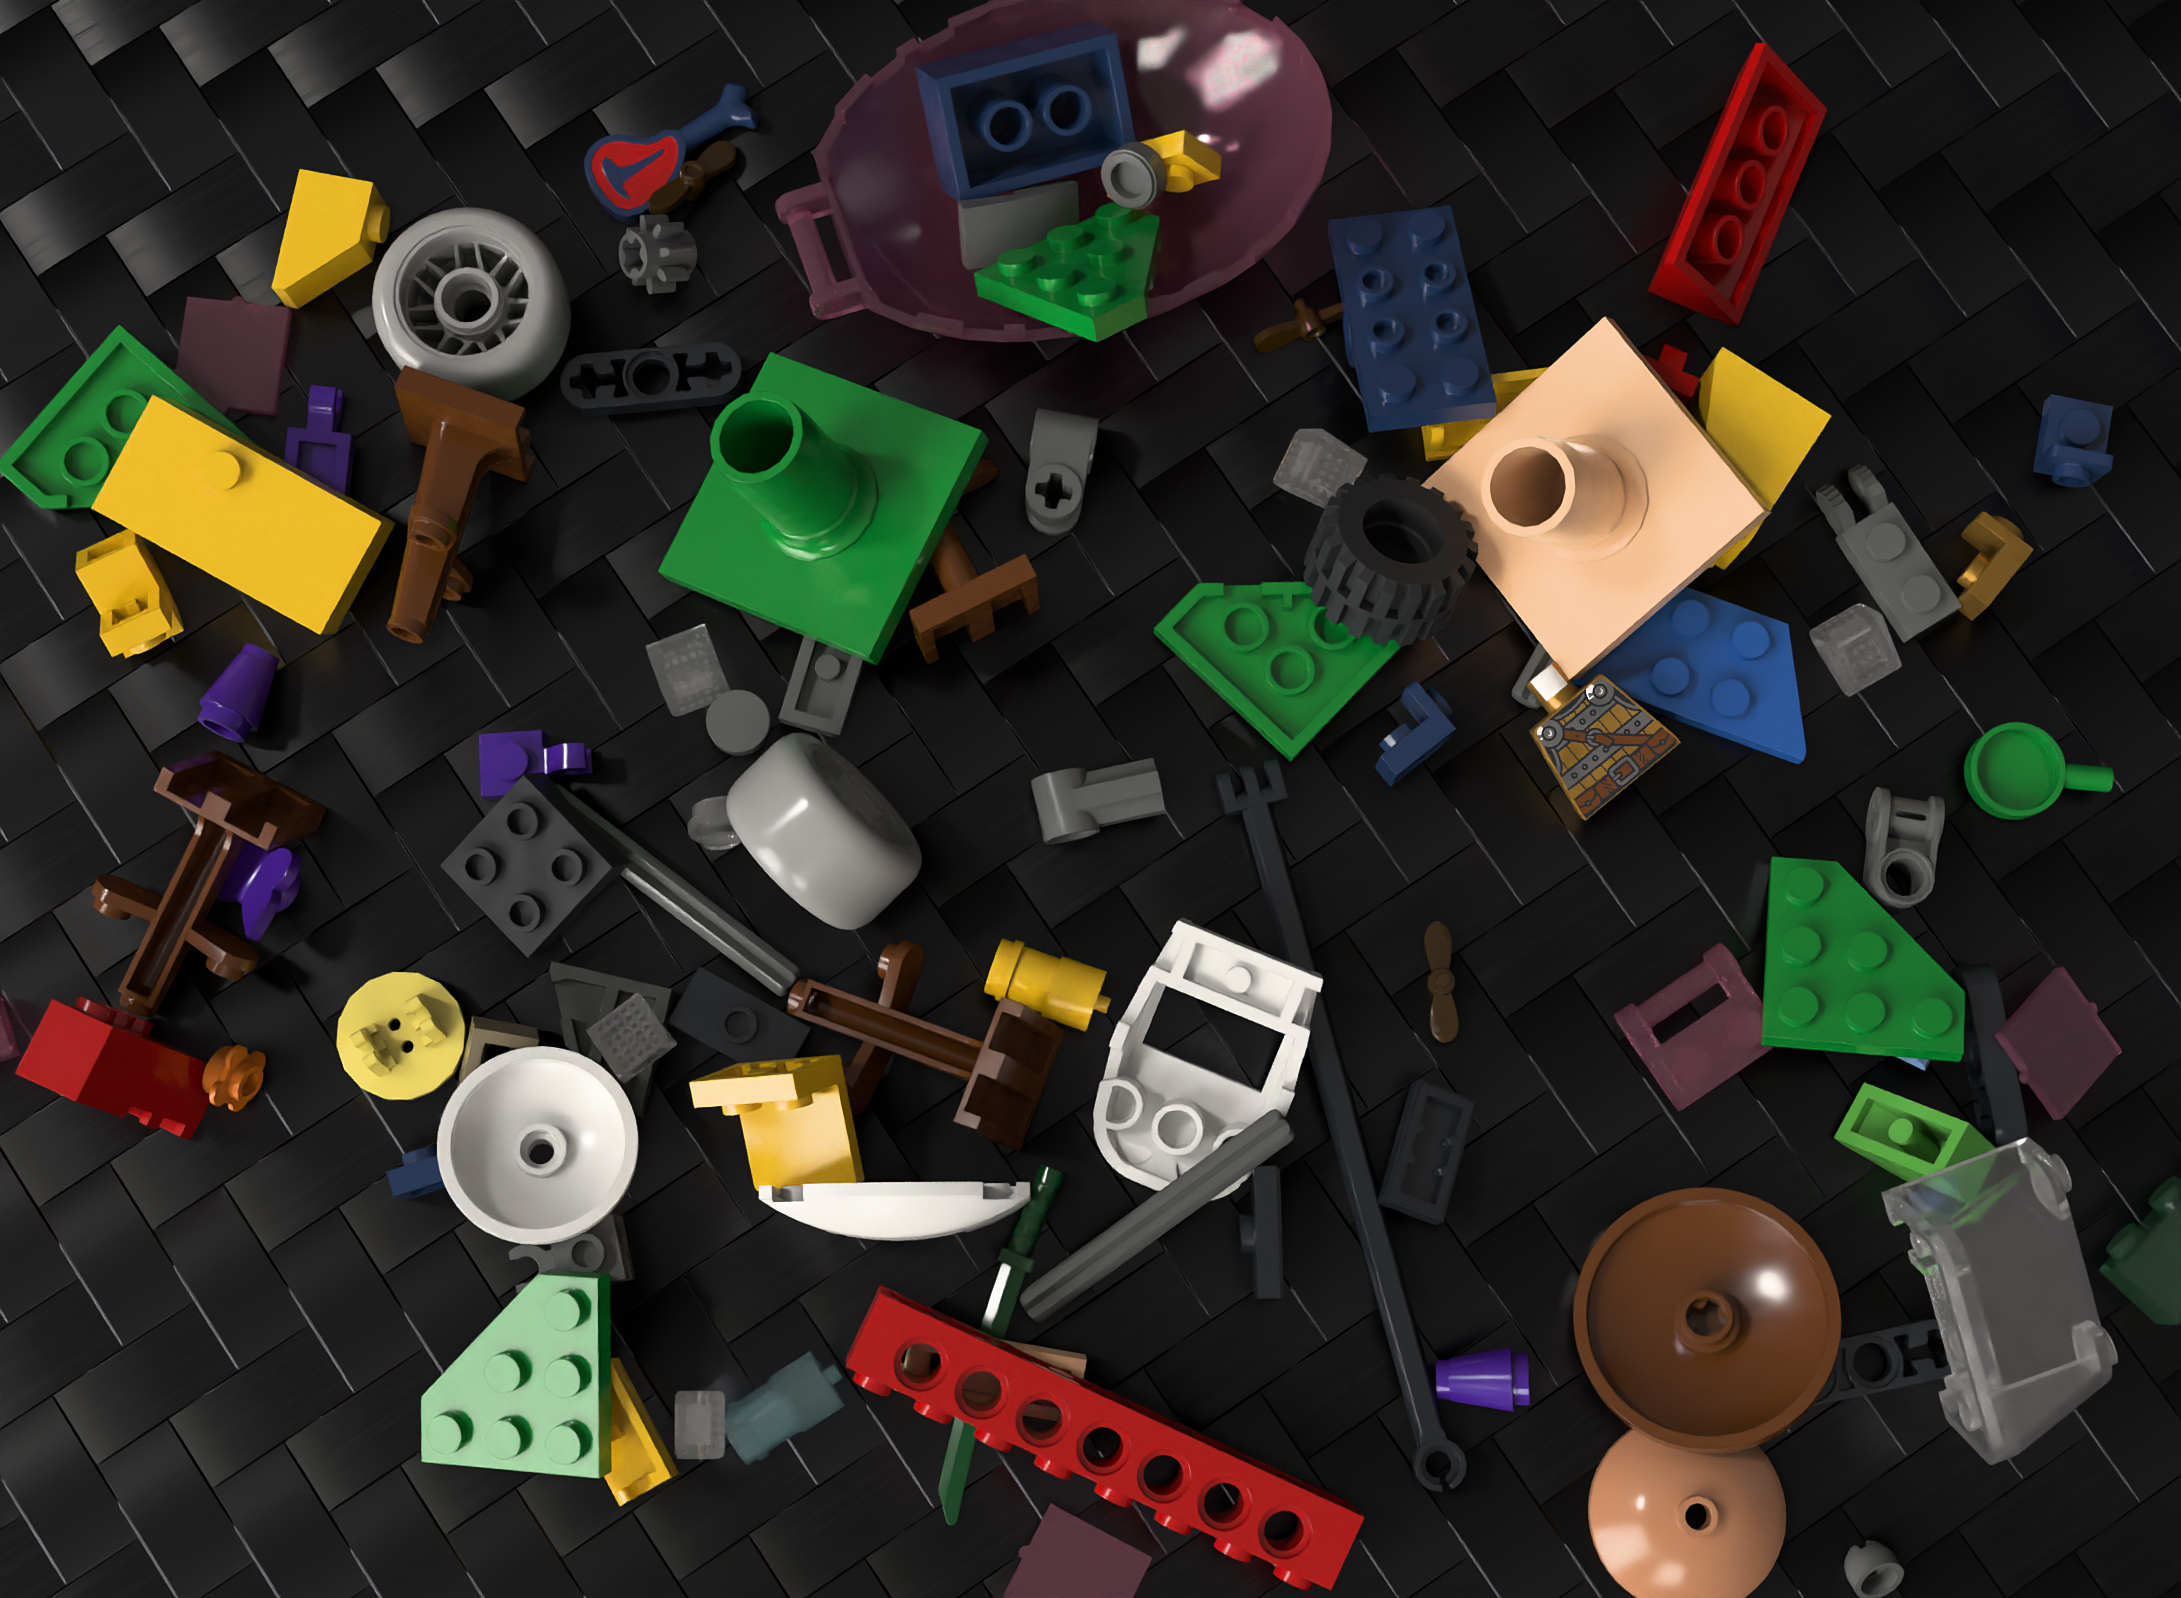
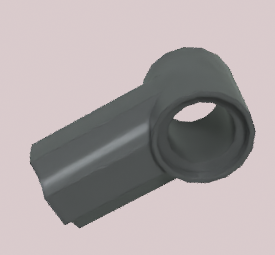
M1153 758L1121 765L1117 764L1112 767L1087 772L1086 768H1069L1047 773L1031 780L1043 839L1046 844H1057L1082 839L1100 832V827L1165 813L1161 783Z

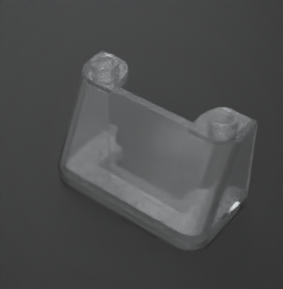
M2029 1137L2022 1138L1881 1192L1889 1221L1894 1226L1906 1223L1912 1231L1910 1233V1241L1913 1249L1908 1251L1911 1263L1924 1274L1952 1372L1951 1375L1943 1377L1947 1389L1938 1392L1946 1421L1990 1465L2020 1454L2109 1382L2112 1379L2113 1373L2111 1365L2118 1362L2114 1343L2100 1324L2066 1197V1192L2072 1189L2070 1175L2064 1162L2057 1154L2048 1155L2042 1147Z

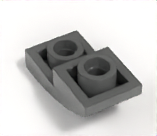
M1075 179L1043 182L1015 189L1014 194L958 201L961 260L965 268L971 270L987 267L997 262V257L1003 252L1017 248H1027L1046 239L1047 233L1054 228L1080 223L1078 182Z

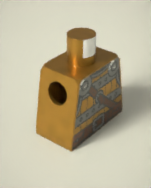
M1554 661L1525 685L1549 713L1529 732L1574 810L1585 821L1681 743L1672 732L1603 674H1597L1578 689L1572 680L1568 679L1556 661Z

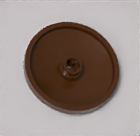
M1710 1187L1681 1189L1655 1196L1627 1211L1602 1234L1592 1248L1583 1265L1574 1297L1573 1322L1577 1349L1593 1387L1611 1411L1625 1424L1641 1435L1674 1449L1706 1454L1728 1453L1748 1449L1777 1437L1796 1424L1815 1405L1825 1390L1838 1359L1842 1330L1840 1299L1836 1282L1823 1253L1808 1233L1786 1213L1757 1197L1738 1191Z

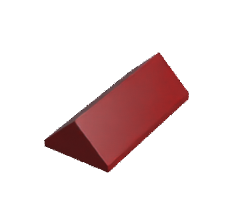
M1767 43L1755 44L1737 76L1648 289V292L1728 325H1739L1828 110Z

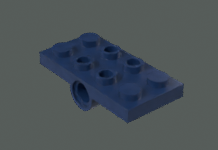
M1451 205L1329 220L1328 238L1343 305V332L1346 354L1350 367L1356 368L1369 433L1495 417L1496 395Z

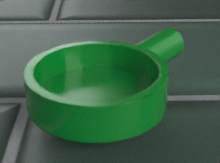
M2022 722L2002 724L1983 734L1971 746L1964 764L1965 783L1972 799L1987 813L2006 820H2021L2040 813L2056 801L2063 788L2110 792L2114 781L2112 767L2065 763L2060 747L2048 733L2039 727Z

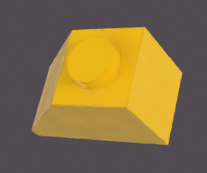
M299 169L272 283V289L286 307L301 308L373 261L377 242H385L390 227V208L385 206L386 203L373 182Z

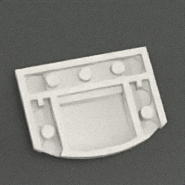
M983 1182L803 1184V1186H781V1189L773 1185L759 1186V1199L791 1218L830 1233L871 1240L904 1241L947 1236L963 1231L967 1233L993 1224L1013 1214L1031 1201L1030 1182H1016V1186H1010L1009 1183L983 1184Z

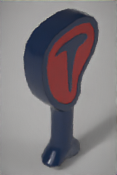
M728 82L724 87L720 101L713 108L687 123L679 130H663L648 138L617 134L606 136L596 141L588 149L584 160L585 175L592 193L604 209L617 221L631 225L639 223L641 215H655L649 211L650 196L660 187L679 177L680 168L683 163L688 161L693 149L728 127L743 126L752 130L758 127V113L747 105V87L742 83Z

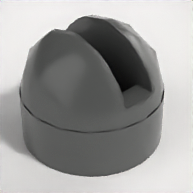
M1867 1540L1866 1547L1862 1549L1857 1545H1853L1846 1555L1844 1569L1847 1579L1858 1597L1880 1598L1893 1591L1901 1583L1904 1570L1894 1553L1884 1543Z

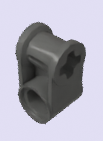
M1037 408L1029 451L1028 464L1030 466L1025 500L1026 518L1037 532L1047 536H1059L1069 532L1077 524L1081 513L1087 474L1091 473L1100 418ZM1049 492L1061 493V500L1058 503L1057 509L1045 507V501L1049 497Z
M1876 787L1872 794L1866 818L1867 844L1861 886L1889 915H1898L1924 900L1932 891L1935 882L1938 844L1943 831L1945 805L1942 797L1930 796L1927 801L1892 796L1888 788ZM1887 868L1898 869L1906 875L1910 885L1908 896L1896 894L1889 888L1885 875Z

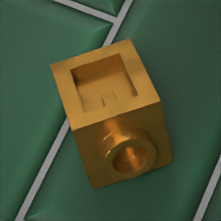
M1984 511L1961 533L1962 538L1980 551L1956 581L1965 588L1957 598L1962 605L1958 611L1971 621L1991 604L2034 550L2023 541L2024 536L2022 532L2012 522L2001 516L1992 517Z

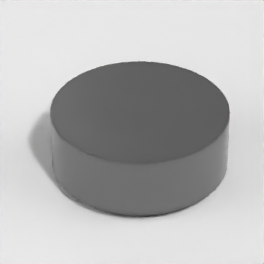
M1128 142L1106 157L1101 169V178L1107 194L1115 203L1122 207L1138 210L1145 208L1162 195L1167 184V171L1162 158L1153 148L1141 142Z
M731 690L721 694L713 701L706 716L707 731L714 744L723 752L734 756H745L758 751L766 743L771 732V717L766 705L757 695L745 690Z

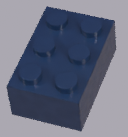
M1094 21L915 66L940 189L957 202L985 198L1100 167L1103 165L1106 157L1121 145L1128 142H1136L1117 34L1115 31Z

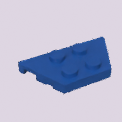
M1688 587L1681 590L1579 680H1572L1573 683L1583 686L1597 674H1603L1644 709L1797 765L1804 761L1807 752L1789 625Z

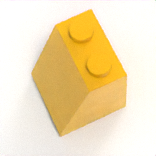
M1724 347L1720 349L1698 381L1693 397L1689 402L1688 410L1769 510L1772 509L1831 418V415ZM1765 519L1711 564L1709 568L1716 565L1725 570L1752 540Z

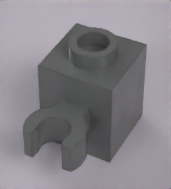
M609 1214L597 1225L576 1237L550 1243V1250L537 1245L524 1244L508 1252L510 1260H521L526 1257L533 1258L539 1266L538 1274L550 1269L610 1273V1285L636 1279L621 1215ZM529 1283L516 1285L517 1293L519 1294Z

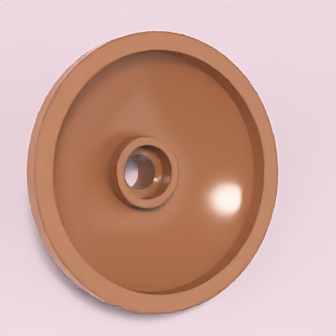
M1630 1429L1609 1448L1595 1472L1589 1493L1588 1520L1591 1537L1600 1560L1615 1581L1636 1598H1745L1766 1578L1779 1556L1786 1529V1504L1779 1477L1770 1460L1758 1445L1728 1453H1695L1665 1446L1641 1435L1634 1429ZM1695 1503H1700L1705 1508L1707 1515L1706 1521L1699 1528H1691L1685 1519L1688 1507Z

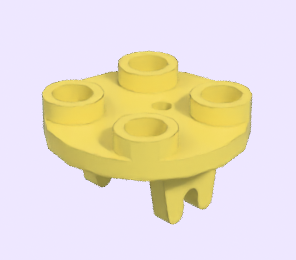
M391 972L369 980L349 998L338 1020L336 1046L344 1070L362 1089L387 1100H414L437 1091L455 1074L459 1064L463 1061L467 1043V1024L460 1004L443 984L419 973ZM398 1019L401 1026L398 1030L393 1031L390 1027L391 1022ZM411 1041L414 1045L413 1050L406 1053L403 1046L406 1042Z

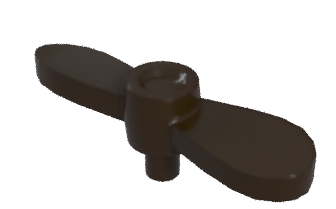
M717 141L711 144L697 161L683 163L680 168L679 177L660 187L650 196L649 211L656 215L665 214L676 209L686 198L690 201H696L699 198V194L705 189L706 180L723 173L735 164L736 149L734 145L728 141Z
M1305 298L1296 300L1294 306L1298 314L1294 317L1293 321L1269 327L1254 337L1253 341L1258 351L1268 353L1277 350L1300 336L1305 341H1311L1322 336L1326 331L1325 325L1343 319L1342 302L1318 311L1315 307L1309 308Z
M1436 921L1431 923L1424 933V947L1431 970L1427 978V988L1433 994L1429 1025L1431 1034L1438 1042L1448 1043L1456 1037L1459 1031L1457 1010L1451 994L1455 986V977L1449 971L1452 937L1447 926L1442 922Z

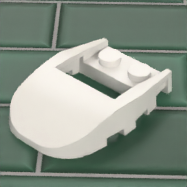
M1181 918L1176 922L1171 931L1173 934L1156 962L1149 968L1122 1019L1118 1021L1109 1043L1111 1049L1104 1078L1099 1085L1093 1112L1095 1139L1107 1162L1123 1176L1157 1191L1169 1185L1270 1110L1277 1109L1286 1117L1295 1095L1294 1088L1311 1031L1309 1025L1317 991H1321L1323 983L1320 973L1291 964L1191 923L1192 921ZM1165 986L1285 1034L1262 1091L1143 1043ZM1252 1170L1211 1200L1224 1197L1236 1190L1242 1182L1247 1180Z

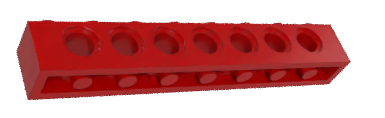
M881 1284L846 1356V1367L856 1372L852 1380L861 1387L885 1397H889L891 1390L895 1389L916 1399L913 1408L934 1421L949 1425L952 1417L971 1424L977 1427L973 1436L981 1442L1007 1453L1010 1452L1013 1444L1037 1455L1033 1463L1047 1473L1064 1480H1070L1073 1472L1097 1483L1094 1492L1104 1499L1125 1508H1130L1133 1500L1157 1510L1154 1519L1163 1526L1187 1536L1190 1535L1193 1527L1216 1537L1213 1546L1222 1553L1244 1563H1250L1253 1555L1276 1565L1273 1572L1275 1576L1305 1591L1310 1590L1312 1583H1316L1329 1590L1332 1589L1365 1518L1356 1504L1095 1383L1080 1378L1067 1370L1021 1351L1002 1340ZM925 1343L931 1345L939 1353V1363L932 1372L925 1375H916L909 1372L903 1366L901 1358L906 1349L914 1344ZM979 1371L993 1374L1000 1382L997 1394L991 1400L982 1403L969 1400L962 1392V1386L966 1378ZM1040 1399L1050 1400L1060 1409L1059 1417L1055 1424L1045 1430L1032 1429L1022 1420L1026 1407L1033 1401ZM1100 1427L1113 1429L1119 1434V1443L1113 1453L1106 1457L1097 1458L1084 1451V1440L1092 1430ZM1160 1455H1168L1175 1458L1179 1462V1468L1176 1476L1169 1483L1154 1485L1144 1479V1469L1151 1459ZM1229 1483L1238 1488L1237 1500L1227 1511L1212 1512L1204 1507L1205 1495L1214 1485ZM1290 1511L1296 1514V1528L1287 1538L1274 1540L1264 1535L1265 1524L1274 1513Z

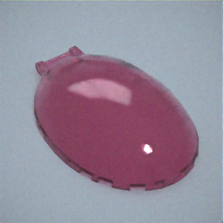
M993 0L949 18L948 28L919 44L914 38L910 39L896 49L897 57L870 78L865 73L835 106V117L813 153L821 182L782 195L776 201L775 209L779 220L783 224L789 225L813 291L809 298V304L813 315L817 319H832L867 308L913 329L964 340L1027 342L1077 336L978 296L974 272L983 268L967 270L962 263L958 202L940 189L915 66L1089 21H1094L1116 32L1136 142H1143L1185 130L1222 155L1220 179L1194 185L1187 192L1173 193L1164 191L1162 195L1148 206L1138 209L1160 217L1164 239L1162 250L1157 251L1156 254L1158 270L1154 289L1148 292L1150 303L1148 318L1165 313L1223 286L1258 262L1295 226L1319 188L1331 148L1332 108L1323 74L1304 42L1277 16L1272 22L1244 6L1243 0ZM1102 166L1045 181L1075 179L1078 182L1079 222L1095 216V212L1099 207L1114 203L1107 196L1102 183ZM1014 190L992 195L989 197L1014 194ZM829 214L831 215L838 240L852 276L851 279L838 283L834 277L814 221L816 218Z

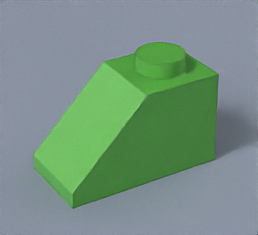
M1865 1082L1834 1136L1839 1143L1913 1186L1969 1210H1973L2002 1156V1153L1970 1123Z

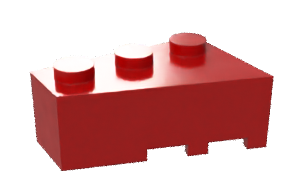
M81 995L75 1006L54 999L51 1000L15 1074L78 1103L123 1118L126 1112L139 1117V1122L155 1129L161 1127L190 1141L210 1103L209 1094L204 1091L202 1085L204 1070L208 1064L207 1061L150 1036L149 1034L154 1023L123 1009H116Z

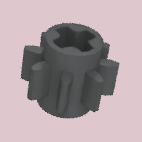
M667 214L641 215L640 227L627 228V233L621 239L619 245L621 268L625 275L632 279L634 286L646 285L649 294L675 292L676 281H689V274L692 273L696 266L697 247L694 238L684 229L683 222L669 223Z

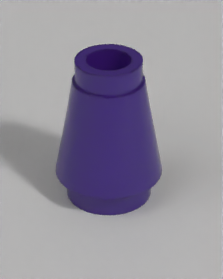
M246 643L240 654H237L225 671L200 699L199 704L203 709L197 718L198 721L209 730L224 738L239 743L245 742L249 732L258 731L275 676V670L280 662L279 659L261 647Z
M1512 1346L1453 1357L1449 1358V1360H1436L1437 1399L1514 1412V1406L1530 1405L1529 1352H1512Z

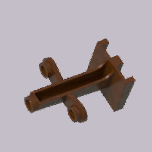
M404 365L394 388L410 441L427 447L416 501L410 509L406 548L392 614L386 628L390 633L402 640L420 644L423 642L425 635H431L442 598L459 601L463 593H470L472 590L474 577L457 557V552L483 476L491 470L527 483L536 464V458L526 454L532 439L530 430L520 427L526 415L524 407Z
M982 454L963 494L981 488L998 475L999 468L992 458H985L984 454ZM949 520L928 563L943 594L909 610L917 644L929 665L939 660L935 641L964 626L971 640L975 642L995 632L993 612L1019 599L1022 600L1029 615L1040 610L1037 575L1026 554L980 575Z
M217 750L164 766L153 791L198 814V823L194 835L164 897L129 880L113 875L98 876L91 889L92 894L95 896L93 906L104 915L115 919L127 920L133 914L151 922L118 989V992L122 993L119 999L120 1005L140 1016H156L192 945L208 956L205 962L206 967L219 976L240 980L245 972L252 971L260 958L259 952L206 917L247 840L268 851L317 831L327 808Z
M902 940L899 944L890 942L880 956L878 976L884 980L878 1004L810 979H800L793 986L787 1004L790 1015L863 1042L852 1063L842 1064L852 1114H860L867 1107L892 1053L968 1081L954 1122L997 1144L1020 1152L1066 1031L1026 1005L1004 997L1000 999L984 1042L907 1015L924 961L923 947L909 940Z

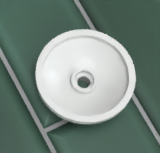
M545 1046L526 1047L503 1053L488 1060L469 1074L458 1086L446 1105L437 1138L439 1170L449 1195L460 1211L476 1226L495 1237L510 1242L532 1245L550 1244L576 1237L607 1217L623 1198L631 1183L636 1169L639 1150L638 1129L632 1106L625 1092L612 1075L599 1064L579 1053ZM539 1144H547L554 1149L552 1159L545 1164H536L530 1160L531 1150Z

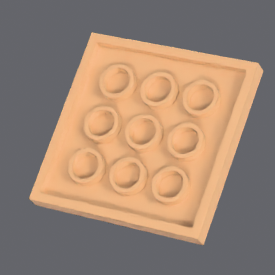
M1608 317L1601 319L1421 485L1429 490L1432 487L1437 488L1444 493L1443 499L1447 503L1455 502L1463 510L1460 519L1471 522L1475 531L1472 541L1478 543L1477 563L1553 660L1556 661L1569 680H1579L1772 513L1616 322Z

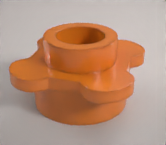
M240 1044L234 1047L224 1046L220 1048L206 1065L202 1079L203 1089L209 1094L210 1103L216 1106L228 1103V1108L235 1112L243 1109L261 1087L263 1069L266 1063L265 1054L257 1050L248 1054L247 1048Z

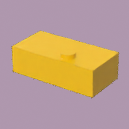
M152 395L91 507L95 511L320 635L337 632L396 524L176 400Z

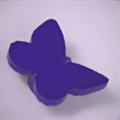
M248 840L246 841L216 900L239 902L242 904L243 923L247 938L258 942L276 912L286 909L295 899L301 882L299 871L302 864L301 855L286 848H278L275 851L273 848L267 851Z

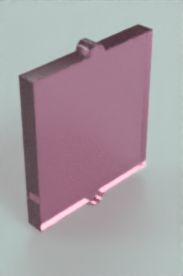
M236 296L232 301L187 297L176 372L226 416L231 411L276 416L292 315L291 309L289 307L247 303L241 296Z
M2064 967L2054 968L1994 1035L2020 1071V1082L2022 1084H2029L2053 1120L2063 1119L2122 1051L2096 1014L2098 1010L2097 1005L2086 1000Z
M1050 1503L1029 1546L1023 1545L1020 1547L1019 1556L1022 1560L1002 1598H1133L1152 1557Z

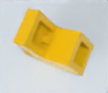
M126 529L77 552L75 572L101 615L100 637L112 657L123 653L125 658L134 654L143 653L154 648L162 641L184 631L178 607L141 535Z

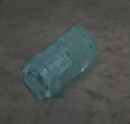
M809 1351L769 1377L770 1381L738 1402L734 1400L726 1405L727 1409L724 1410V1417H722L721 1412L720 1417L719 1414L717 1415L718 1421L721 1422V1427L732 1446L747 1465L757 1459L761 1461L770 1455V1450L799 1431L804 1433L845 1406L834 1386V1383L843 1377L835 1364L824 1370L815 1355Z

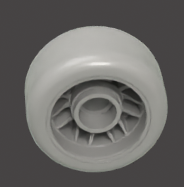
M463 207L429 215L410 226L392 243L385 253L375 276L372 294L375 325L385 349L401 371L404 365L511 402L524 396L542 383L553 371L565 350L571 326V307L568 290L552 254L540 238L527 226L506 214L484 208ZM479 305L490 307L488 312L480 319L473 322H463L465 314L471 308Z
M792 733L782 737L737 779L728 793L726 800L728 818L738 837L753 858L797 903L822 921L836 928L854 930L868 924L912 883L921 868L922 854L920 847L909 827L892 804L852 763L833 748L811 735Z

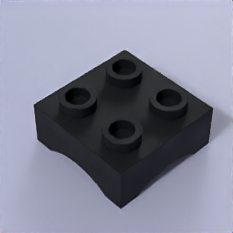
M544 772L523 775L440 866L529 958L548 952L562 937L581 911L604 888L614 881L631 862L614 845L605 840L581 818L565 799L558 786Z

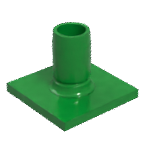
M770 352L750 392L743 394L728 404L716 419L710 437L711 456L714 463L658 572L667 580L878 665L989 439L982 430Z

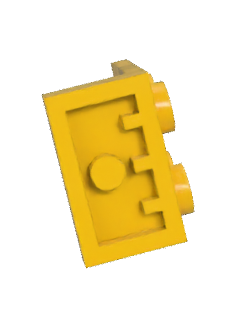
M840 1054L737 1063L689 1082L694 1108L722 1106L723 1115L740 1114L751 1174L757 1191H759V1186L773 1185L781 1189V1186H803V1184L862 1183L864 1181Z

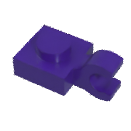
M311 385L308 400L307 429L287 428L284 461L350 497L356 436L337 432L343 412L344 391L338 390L336 387Z
M543 730L479 734L481 797L486 801L501 800L516 782L526 774L544 772L549 778L593 775L592 749H586L585 743H565L548 748L547 734Z

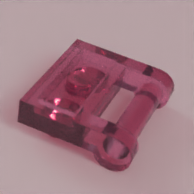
M1721 943L1703 953L1704 961L1658 993L1637 1007L1630 1003L1614 1015L1619 1027L1677 1111L1683 1110L1775 1047L1761 1045L1763 1003L1742 974L1735 957ZM1719 983L1729 998L1660 1044L1653 1034L1652 1027Z

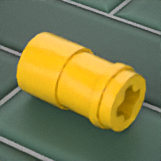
M1006 939L1001 940L984 988V993L994 996L996 1001L1000 1002L1001 997L1024 1004L1030 1009L1042 1013L1041 1016L1084 1032L1087 1031L1094 1010L1106 1014L1111 998L1100 995L1107 971L1064 956L1061 959L1026 947L1025 943L1019 940H1015V942Z

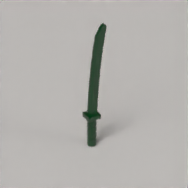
M1040 1164L1036 1174L1035 1184L1031 1187V1201L1023 1207L1020 1215L1021 1219L1018 1221L1013 1233V1240H1010L1009 1248L1002 1247L997 1259L1002 1263L980 1327V1331L997 1339L1004 1340L1026 1272L1031 1273L1036 1261L1031 1258L1035 1250V1244L1038 1243L1042 1233L1041 1228L1045 1225L1049 1215L1048 1210L1053 1205L1056 1190L1059 1189L1065 1174L1043 1164ZM957 1418L954 1419L938 1486L940 1500L948 1525H955L958 1521L976 1441L973 1434L977 1427Z

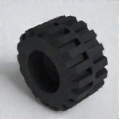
M1381 473L1378 480H1375L1368 474L1357 477L1354 485L1346 482L1337 489L1334 497H1330L1306 552L1303 564L1307 567L1303 576L1305 585L1313 588L1310 597L1316 607H1325L1328 610L1325 616L1334 625L1339 623L1349 627L1347 633L1359 639L1364 634L1372 637L1375 644L1387 645L1389 639L1395 640L1399 646L1412 645L1416 637L1423 641L1433 637L1437 628L1443 629L1448 623L1476 566L1474 562L1478 556V543L1472 541L1475 531L1471 522L1460 519L1463 510L1455 502L1447 503L1443 499V492L1435 487L1429 490L1420 486V480L1407 476L1406 480L1403 481L1398 480L1394 474Z

